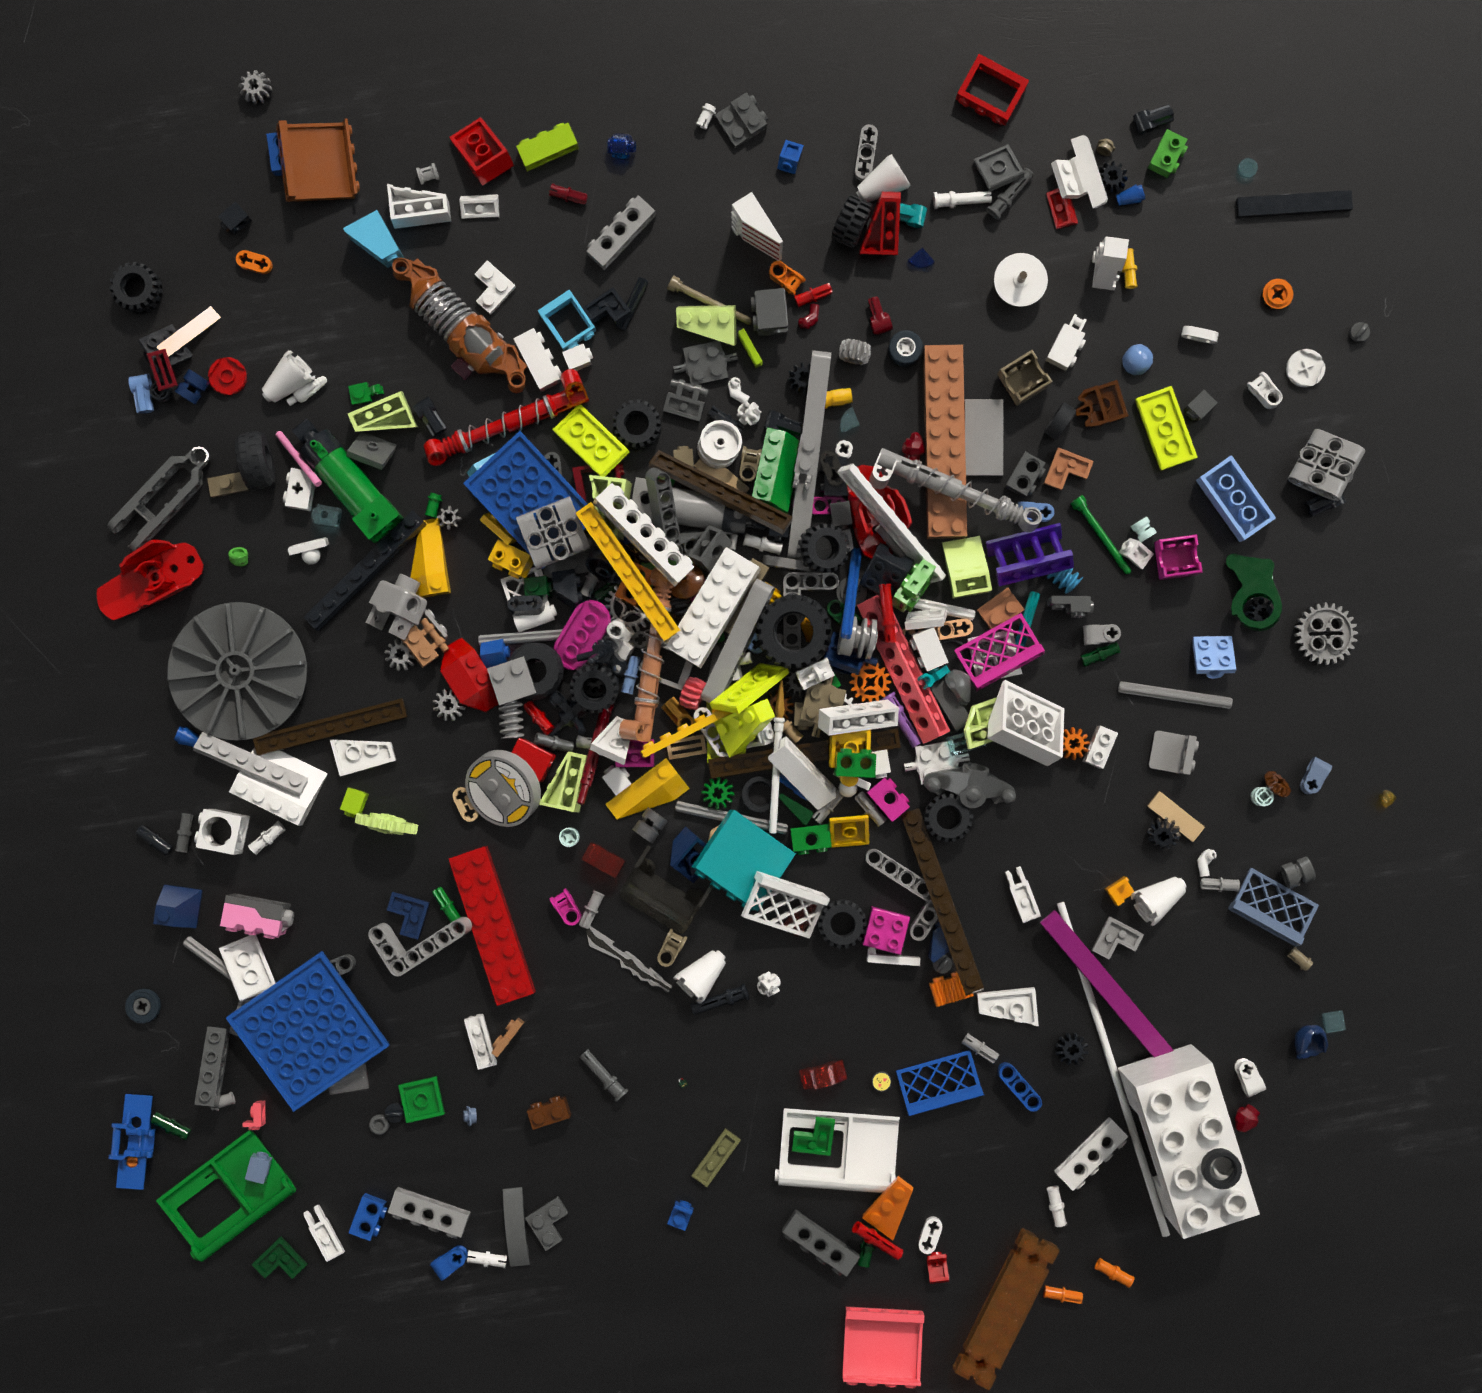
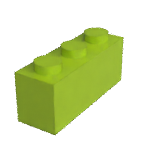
M569 123L557 124L553 130L548 132L542 131L536 135L537 137L524 139L516 146L527 172L579 149Z

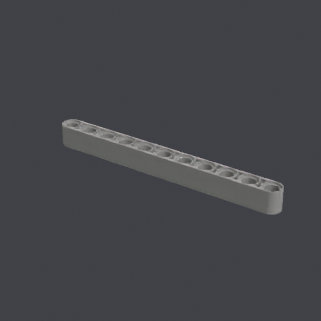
M812 350L802 434L820 437L809 491L804 490L807 475L801 473L799 474V484L795 489L793 519L787 555L789 559L800 560L801 553H797V549L800 548L798 540H802L800 536L802 533H806V529L811 526L832 352Z

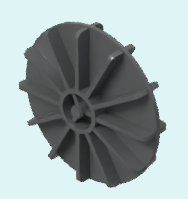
M232 602L220 604L194 616L181 630L172 644L168 661L167 681L179 711L196 728L221 739L248 740L272 732L293 714L305 690L307 661L299 637L282 617L256 604Z

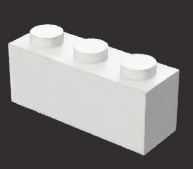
M533 328L513 338L541 392L561 383L559 377L562 373L557 365L553 366L551 360L554 358L549 348L544 349L542 343L545 340L540 332L536 333Z

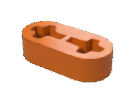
M242 250L236 255V262L243 269L260 274H268L273 268L272 261L264 255L247 250ZM247 255V257L250 260H252V263L246 261L245 264H243L241 258H245ZM265 260L268 266L263 267V269H261V267L256 263H263Z

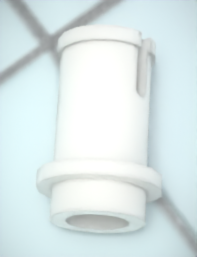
M708 103L702 106V113L696 122L697 126L700 125V128L705 130L712 116L716 114V108Z

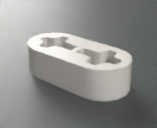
M1183 326L1181 337L1216 344L1219 333L1194 326Z
M931 1216L927 1218L922 1228L918 1246L924 1254L932 1253L938 1243L942 1231V1223L937 1217ZM933 1221H936V1225L938 1226V1228H934L931 1234V1228L928 1224H932ZM929 1236L931 1237L930 1244L932 1246L924 1249L922 1242H926Z

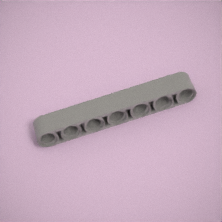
M756 579L702 691L701 700L710 703L729 688L757 629L760 616L770 602L775 587L759 579Z

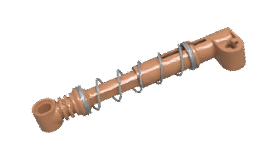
M655 567L650 576L651 584L655 586L652 590L655 591L654 593L666 610L671 612L672 605L670 600H668V598H671L669 595L671 591L669 589H672L674 586ZM652 623L650 624V629L644 631L649 638L647 647L641 649L644 654L642 666L639 667V670H641L640 683L636 685L639 690L638 697H635L634 702L636 705L635 719H625L621 722L619 735L623 739L651 742L655 708L659 704V696H657L659 682L662 681L660 678L661 664H664L660 650L661 647L667 645Z

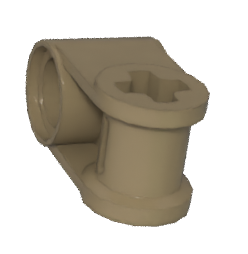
M743 446L739 478L746 485L752 484L756 479L762 449L757 451ZM744 471H751L753 477L746 479L742 474Z
M670 929L657 957L659 964L664 967L672 965L688 937H682L674 933L673 929ZM662 953H670L672 960L669 963H663L661 961Z

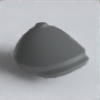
M953 669L945 676V682L955 694L958 702L961 705L967 706L971 700V677L961 670Z

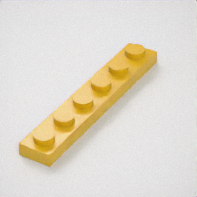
M713 709L711 710L712 715L705 717L703 714L694 719V724L688 726L686 723L678 727L677 733L671 735L668 732L659 737L661 741L655 744L651 741L643 745L644 750L640 751V753L645 758L731 714V712Z

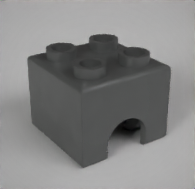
M785 289L755 291L754 297H751V311L756 313V316H753V331H757L759 337L787 334L788 315Z

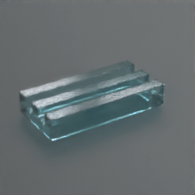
M961 733L946 738L951 756L987 746L984 744L972 749L964 748L955 751L954 747L967 743L964 740L953 744L952 740L964 737L965 734Z

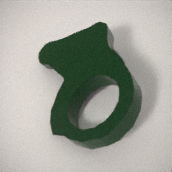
M1235 553L1229 555L1226 558L1227 567L1236 574L1242 584L1241 589L1232 601V615L1238 617L1241 624L1251 630L1265 631L1274 627L1282 614L1281 597L1273 581L1274 562L1271 559L1245 557ZM1259 596L1267 598L1274 606L1269 618L1256 622L1245 616L1243 608L1248 600Z

